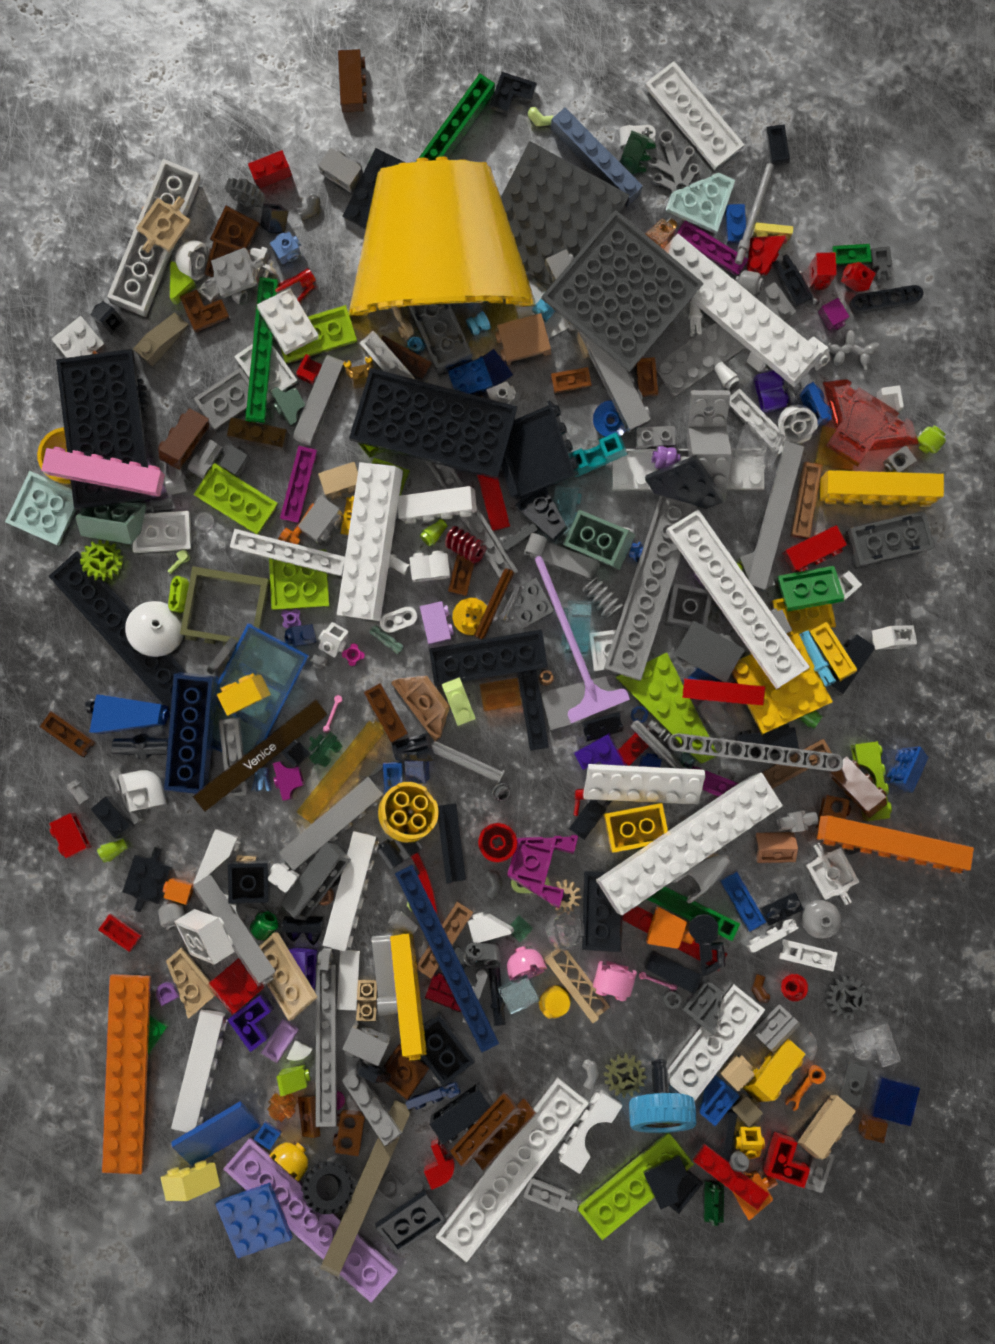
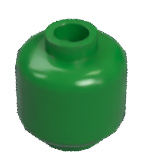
M259 912L250 924V933L255 939L265 941L276 932L278 921L271 912Z

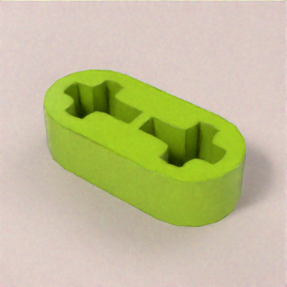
M175 576L171 581L168 607L171 611L182 613L185 609L189 587L187 578Z

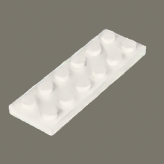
M675 61L645 83V88L714 170L744 148L743 142Z
M588 764L583 796L584 799L699 804L705 771L699 769Z
M733 984L722 999L715 1033L712 1035L703 1026L699 1028L667 1069L668 1083L679 1093L690 1095L696 1100L765 1009Z

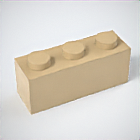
M830 1095L797 1143L815 1159L823 1160V1158H827L831 1153V1147L834 1142L839 1141L842 1137V1131L845 1126H848L853 1121V1115L856 1111L839 1096Z

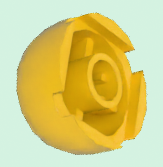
M284 1142L278 1145L269 1155L272 1159L276 1157L274 1160L287 1173L293 1176L297 1175L295 1179L298 1182L304 1176L309 1164L308 1158L304 1154L306 1149L298 1142L296 1145Z

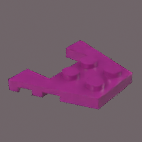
M578 836L517 838V848L512 856L507 876L560 909L564 889L545 885L553 851L559 850L574 854Z

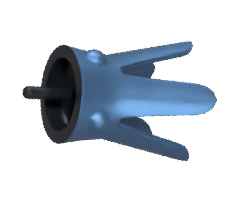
M261 767L254 773L255 777L251 791H253L254 785L256 792L262 790L263 779L266 790L271 791L268 777L269 768Z

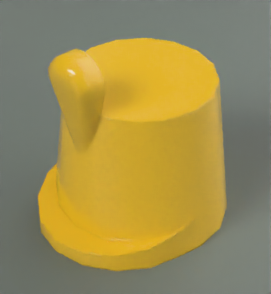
M560 985L549 986L539 998V1008L548 1019L563 1016L570 1008V993Z

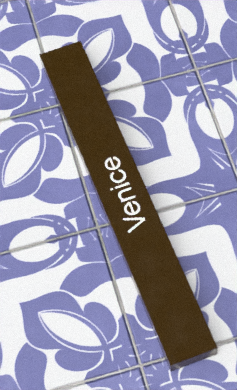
M316 699L313 700L192 797L203 811L206 812L328 714Z

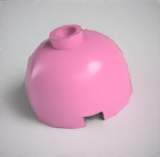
M526 947L515 949V953L510 956L507 962V973L511 982H520V977H526V980L542 974L545 972L544 969H547L542 955L538 951L526 949Z

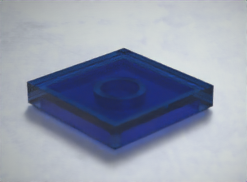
M880 1076L871 1115L911 1127L920 1088Z

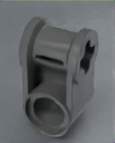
M493 942L470 943L465 949L463 963L469 968H497L501 966L500 945Z

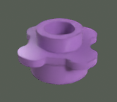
M298 609L282 611L281 615L284 619L282 625L284 628L301 626L300 611Z

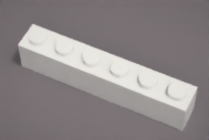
M353 831L347 853L351 860L342 871L322 946L346 951L348 947L351 948L354 936H351L352 929L357 928L359 917H356L358 909H362L364 898H361L362 892L367 890L369 879H366L368 871L372 872L374 860H371L373 852L377 853L379 841H376L377 836Z
M206 1008L200 1011L171 1129L189 1132L204 1122L202 1112L203 1109L207 1108L209 1097L206 1096L208 1089L211 1090L214 1078L211 1076L213 1070H216L219 1059L216 1056L217 1052L221 1051L224 1039H221L222 1032L226 1031L228 1025L226 1013Z

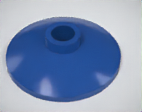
M612 400L601 403L595 409L593 425L600 435L607 437L617 432L621 436L627 431ZM612 418L614 423L609 424L607 419Z

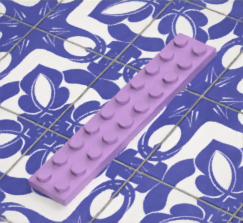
M250 1137L223 1170L245 1190L271 1182L289 1229L324 1260L341 1218L336 1213L323 1215L315 1213L311 1208H308L306 1201L302 1197L301 1187H303V1183L296 1181L295 1176L287 1173L274 1160L275 1158H270V1154ZM357 1234L340 1275L369 1302H372L394 1277L398 1269L364 1238Z

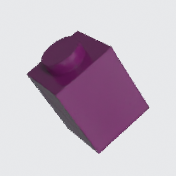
M839 298L823 305L818 311L828 331L834 328L836 330L841 329L846 325L845 322L850 317Z

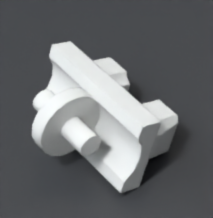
M262 247L261 250L252 248L249 254L251 260L256 261L263 258L265 266L255 269L257 286L259 284V277L268 278L269 274L275 275L276 270L272 267L274 261L269 260L270 254L265 247Z

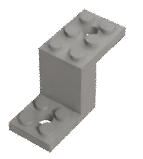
M730 390L691 391L686 432L689 458L697 455L724 497L723 501H725L732 455L726 428L731 395ZM708 406L714 407L711 411H704Z

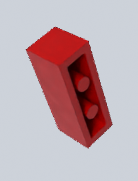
M835 525L786 549L782 554L792 573L796 571L803 572L808 570V565L814 562L818 565L826 561L825 557L830 554L834 557L842 553V548L847 546L838 526Z

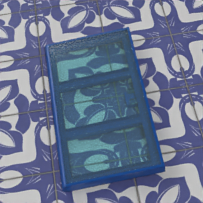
M247 623L218 681L217 694L222 692V687L234 682L239 684L238 679L254 673L255 676L262 675L271 695L228 716L217 696L212 748L222 753L219 728L220 719L240 718L244 755L267 738L309 655Z

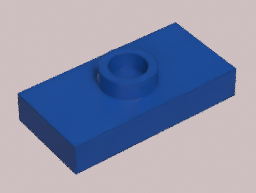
M402 762L383 763L384 795L392 787L403 782Z

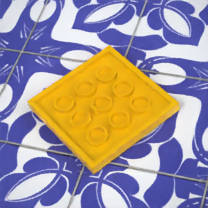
M798 633L789 638L807 662L809 668L778 689L772 684L752 654L739 659L732 671L737 684L766 686L764 706L747 704L762 735L833 702L818 672L814 671L815 666Z

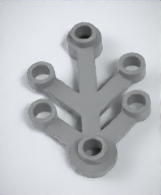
M665 129L659 135V143L665 148L669 165L659 160L656 155H651V160H655L656 163L652 164L649 160L647 165L649 168H658L673 177L674 182L664 178L662 173L657 172L652 178L654 185H662L673 193L678 189L689 186L693 177L698 175L700 167L696 163L690 164L688 173L682 181L680 174L688 160L693 158L695 150L692 146L685 147L683 155L677 164L672 147L674 133L669 129ZM663 138H668L669 141L665 142ZM686 151H691L692 154L688 155ZM695 168L697 171L692 172L690 169ZM655 177H660L661 181H656Z

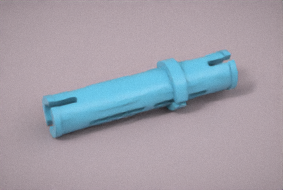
M805 631L799 636L815 666L814 671L818 672L824 686L832 685L831 682L835 683L836 680L828 668L829 664L822 657L810 632Z

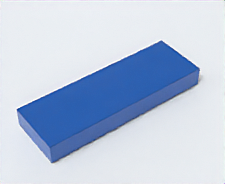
M737 871L720 880L749 932L766 923Z

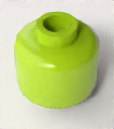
M935 425L933 427H926L917 438V442L920 444L918 449L926 455L929 452L936 454L945 444L946 438L944 436L946 434Z

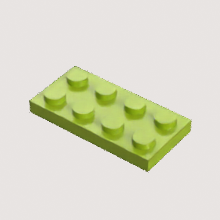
M346 305L308 316V319L319 335L318 339L286 355L282 349L281 351L285 363L289 364L302 360L305 354L311 357L358 342Z
M215 463L193 494L257 535L261 533L279 505Z

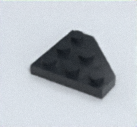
M697 455L645 476V481L653 493L704 509L721 504L724 500V497Z

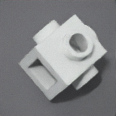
M332 622L326 630L321 632L318 638L320 640L318 649L335 658L339 651L343 652L346 648L347 642L345 640L349 631Z

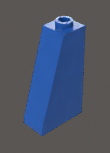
M96 694L89 732L106 734L165 725L169 717L168 706Z

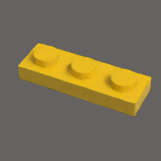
M827 622L810 631L811 636L840 681L857 672V668Z

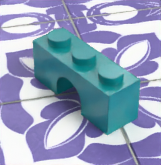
M617 432L600 439V444L594 448L587 450L580 448L572 452L573 457H576L579 463V468H577L579 475H576V478L628 455L622 438Z

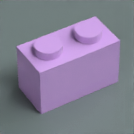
M441 601L420 606L428 644L434 645L451 641L450 636L454 635L452 624H447L446 617H449L447 605L443 606Z

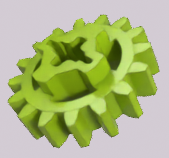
M100 539L98 544L92 541L91 547L85 546V552H81L82 559H80V564L83 565V571H88V577L94 575L95 580L98 577H102V580L105 581L106 576L113 579V573L119 574L118 569H122L121 562H123V556H120V549L116 550V544L110 546L108 540L105 544H102Z

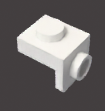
M813 336L808 341L821 351V359L813 366L817 371L822 366H825L831 358L829 348Z

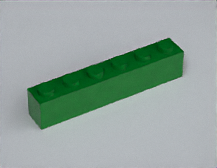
M479 73L419 158H428V161L436 160L437 157L449 158L493 97L495 83Z

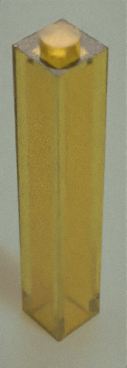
M376 720L374 723L371 721L367 722L297 810V813L309 823L313 824L385 735V732L382 731L384 727Z

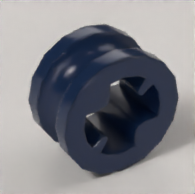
M637 706L632 709L630 717L633 722L638 720V718L634 717V714L640 709V712H644V716L639 721L643 723L648 718V711L642 706Z

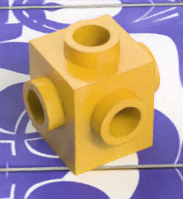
M740 1127L739 1135L735 1137V1148L744 1153L748 1159L760 1157L761 1150L765 1148V1141L761 1135L760 1127Z

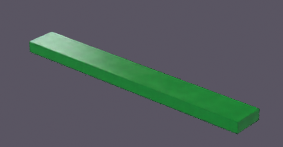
M259 277L257 304L277 295L275 289L278 288V279ZM257 305L245 421L265 423L273 334L257 309Z

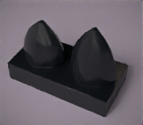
M792 892L759 907L768 926L804 910L796 892Z
M284 916L282 932H285L287 937L293 942L300 937L301 933H305L309 943L314 946L321 935L323 917L309 916L305 921L295 919L292 916Z

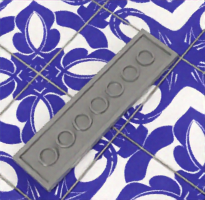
M775 282L755 296L783 321H786L797 312ZM716 322L704 330L702 335H697L656 364V374L675 398L713 372L714 367L718 363H726L746 349V347Z

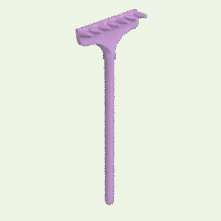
M537 556L535 562L585 685V695L581 703L569 709L567 713L570 723L630 700L625 689L606 691L594 684L543 558Z

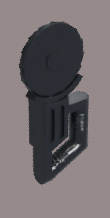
M705 914L697 915L689 923V932L694 938V942L699 944L702 976H707L726 966L724 943H712L718 938V923L714 917ZM712 950H717V962L705 967V963L713 959Z

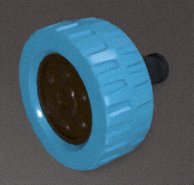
M654 1059L651 1062L653 1066V1094L637 1096L629 1102L630 1126L635 1131L670 1133L689 1130L696 1126L694 1098L686 1094L669 1093L667 1061L665 1059Z

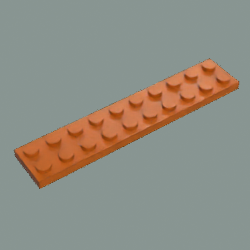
M110 975L102 1173H143L151 976Z

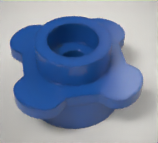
M638 542V544L633 543L630 549L629 557L633 558L635 562H638L643 551V544L641 542Z

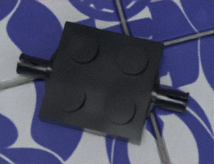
M154 847L152 856L149 858L134 855L122 893L137 899L134 911L141 912L144 901L161 904L164 895L163 887L165 882L169 880L173 866L166 865L158 860L162 850L159 847Z

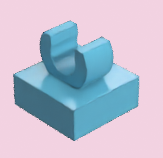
M542 299L532 308L534 314H542L545 323L556 312Z

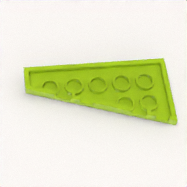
M664 653L646 663L641 681L623 675L616 677L627 691L671 735L680 733L709 737L691 699L682 698L684 685L668 653ZM675 737L682 744L681 738ZM698 739L692 742L693 749L699 750L701 748V742ZM712 744V751L717 753L714 745ZM690 753L700 764L717 757Z

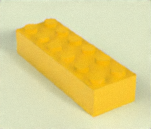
M828 470L820 478L819 501H825V504L844 502L845 505H853L856 502H863V505L882 503L883 506H891L893 503H901V506L920 504V507H930L931 504L944 497V474Z

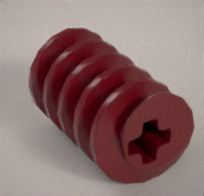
M454 525L449 530L445 539V545L448 549H452L453 552L464 556L465 559L470 560L472 563H478L487 550V546L483 545L481 539L477 540L476 536L471 537L469 532L465 533L464 529L459 530L457 525Z

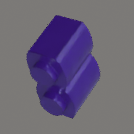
M771 371L757 374L753 378L760 410L764 414L784 410L789 403L788 394L784 393L782 387L784 379L778 373Z

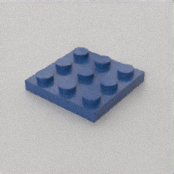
M271 1182L226 1197L215 1203L237 1258L291 1241L293 1238Z

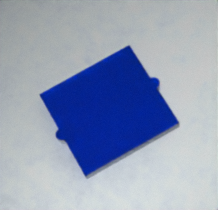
M495 349L479 357H483L493 386L502 384L513 376V373L502 361Z

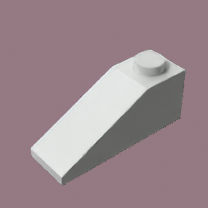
M215 829L193 884L213 874L234 853L238 852L241 845L239 836L221 829Z

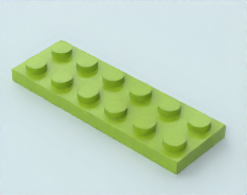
M670 1133L664 1134L578 1205L577 1209L602 1241L655 1197L643 1171L678 1154L686 1171L694 1165Z

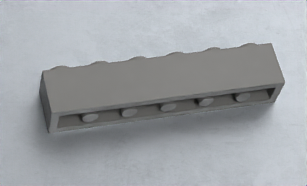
M367 777L283 848L279 854L293 871L297 868L302 870L309 864L307 860L311 856L315 857L326 842L334 843L339 838L337 836L338 833L342 830L344 832L348 831L353 826L352 822L357 817L360 820L368 814L367 809L371 805L376 807L381 802V797L384 793L370 777Z

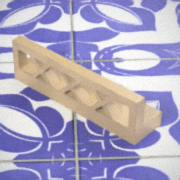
M563 944L544 958L592 1023L596 1022L599 1019L598 1016L610 1008L603 996L596 993L593 983ZM563 950L567 956L566 964L557 963L553 957ZM568 967L576 968L579 971L578 980L569 979L567 976ZM572 982H577V988ZM580 983L588 984L591 987L590 995H583L579 992ZM592 999L601 1000L604 1004L596 1013L591 1008Z

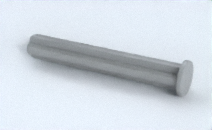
M639 720L632 723L631 728L670 768L685 769Z
M437 741L432 745L435 754L497 781V784L500 783L505 770L500 771Z

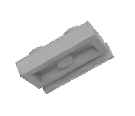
M779 1004L759 1024L753 1033L774 1053L801 1024Z

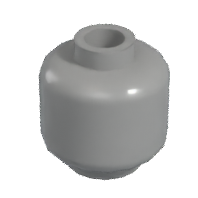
M744 270L735 279L738 284L754 297L762 291L764 279L761 278L758 272Z
M172 900L166 901L158 910L160 924L162 927L167 928L168 931L176 930L178 928L175 921L185 915L183 905Z

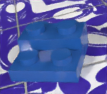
M814 382L807 384L799 394L803 405L814 412L818 420V427L828 424L832 419V411L825 404V396L822 389L817 384L815 385Z

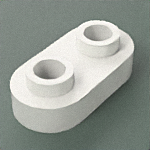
M411 607L398 609L383 615L380 620V626L387 633L405 629L416 623L417 613ZM406 614H410L412 616V618L408 621L404 618ZM389 620L394 622L392 627L387 626Z

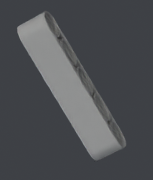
M329 355L326 356L294 431L293 440L309 446L313 445L345 369L344 361Z

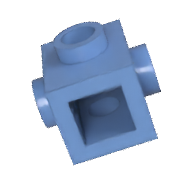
M290 232L281 233L275 240L270 242L272 250L282 265L288 261L296 260L301 254L299 249L301 243L296 236L292 237Z

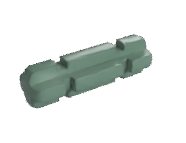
M377 625L371 628V635L375 638L378 637L379 641L388 648H392V651L396 654L401 653L404 648L402 644L396 642L385 631L382 632V629Z

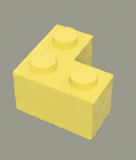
M206 1160L195 1163V1167L191 1169L187 1167L179 1170V1167L168 1170V1174L160 1177L166 1201H189L220 1187L215 1163H207Z

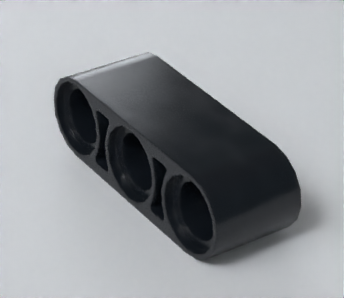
M652 951L645 966L646 970L693 994L696 993L703 978L701 974L656 951Z

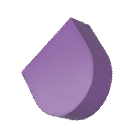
M169 982L161 984L156 990V997L161 1006L180 997L176 987Z

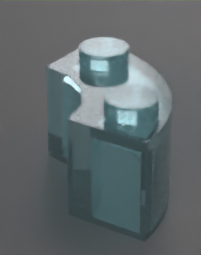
M568 600V607L564 608V613L581 654H588L591 602ZM562 634L561 646H565V653L573 654L565 634Z

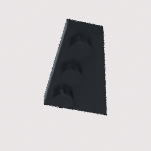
M546 488L523 497L514 505L519 512L554 542L568 529Z

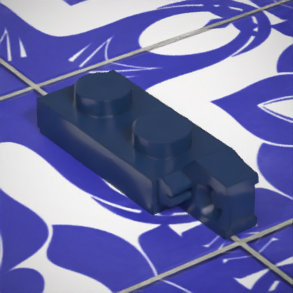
M455 1081L444 1087L439 1086L414 1095L405 1104L407 1109L415 1107L418 1110L425 1107L427 1102L432 1101L434 1104L442 1101L445 1096L453 1098L460 1094L461 1090L458 1082Z

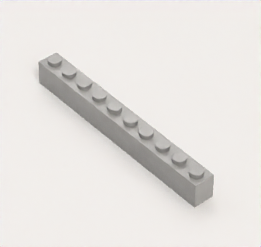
M567 249L545 260V266L553 282L574 259ZM577 329L627 432L630 433L636 430L637 427L647 425L651 420V413L648 407H644L641 401L643 400L641 392L638 389L636 390L633 385L634 378L630 372L627 373L624 367Z

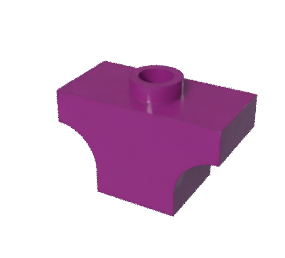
M282 761L273 763L276 774L274 783L276 789H280L282 801L293 799L294 790L305 786L301 767L288 768Z

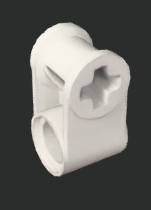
M627 125L619 129L620 148L624 150L632 130L648 136L655 142L656 131L651 125Z

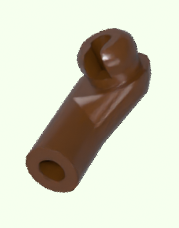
M756 974L752 993L758 1002L768 1003L771 997L763 988L766 977Z

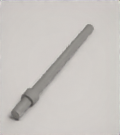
M771 163L766 165L743 238L740 240L737 248L739 251L735 263L738 265L743 263L745 253L748 252L750 247L749 241L774 165Z

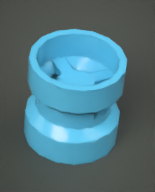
M483 311L474 318L469 317L466 319L468 328L473 336L478 335L482 330L486 331L491 328L489 320Z

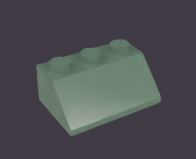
M129 502L82 509L75 517L80 535L132 544L141 533L146 505L145 503Z

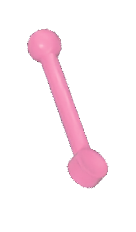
M340 695L334 698L335 704L326 726L323 727L324 733L330 732V724L337 706L342 702Z
M643 971L639 973V978L642 980L648 979L669 987L672 991L678 989V986L648 976Z

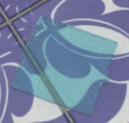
M527 975L511 980L510 983L498 988L511 1014L523 1008L527 1009L528 1006L540 1001Z

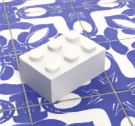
M194 909L175 921L190 955L215 965L234 952L232 947L233 941L224 930L225 924L220 917Z

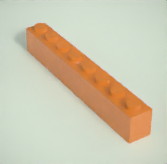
M829 815L820 817L817 839L823 840L825 845L835 846L837 843L841 844L843 849L854 850V847L860 848L862 853L872 854V851L878 852V856L890 858V855L896 856L898 861L908 862L909 859L915 860L914 864L926 866L929 863L933 864L932 868L944 870L947 867L951 868L950 872L962 874L963 871H971L974 847Z

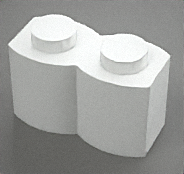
M441 550L433 551L432 555L415 553L413 557L409 558L412 582L450 578L448 554L443 553Z

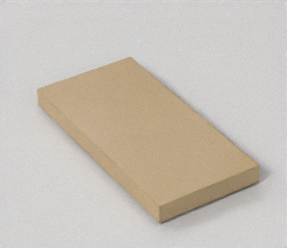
M275 932L259 947L276 971L273 976L274 980L268 983L267 986L288 1021H290L306 1009L318 996L279 933Z

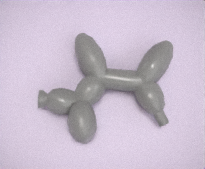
M849 329L845 334V345L840 347L829 343L827 347L831 353L835 354L833 360L835 366H840L844 362L845 354L851 351L860 356V362L864 367V371H867V365L870 361L869 356L879 349L880 344L872 343L863 349L855 345L854 331Z

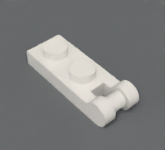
M783 939L782 945L784 946L779 955L780 959L834 971L837 952ZM791 947L796 948L795 956L790 955Z

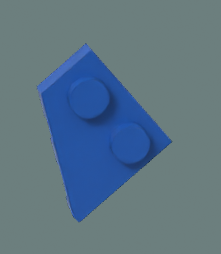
M715 1074L704 1089L700 1114L716 1126L740 1095Z

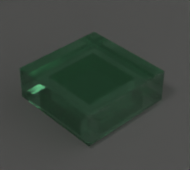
M520 915L510 924L514 929L511 935L519 942L533 930V927Z

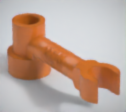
M313 503L311 504V506L309 507V509H308L307 512L305 513L304 517L307 515V513H308V512L310 511V509L313 507V505H314ZM298 526L294 531L286 527L278 540L299 545L301 540L298 537L302 531Z
M812 1065L809 1068V1076L805 1082L802 1083L795 1094L786 1098L785 1104L788 1105L790 1101H795L792 1109L793 1111L797 1110L801 1098L813 1083L821 1084L825 1081L826 1074L824 1070L817 1065Z

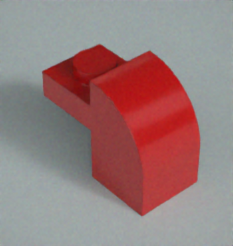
M439 1138L431 1142V1149L436 1162L424 1167V1173L431 1190L446 1184L451 1179L455 1167L454 1156L449 1155L446 1157L448 1154L446 1146L440 1143Z

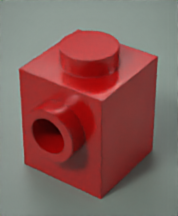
M861 262L848 264L843 271L844 275L841 282L855 292L866 291L871 286L875 272Z

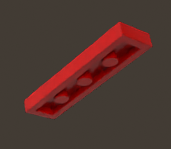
M706 1144L702 1145L692 1159L693 1162L756 1210H759L769 1196L768 1191L743 1172L734 1171L726 1159Z

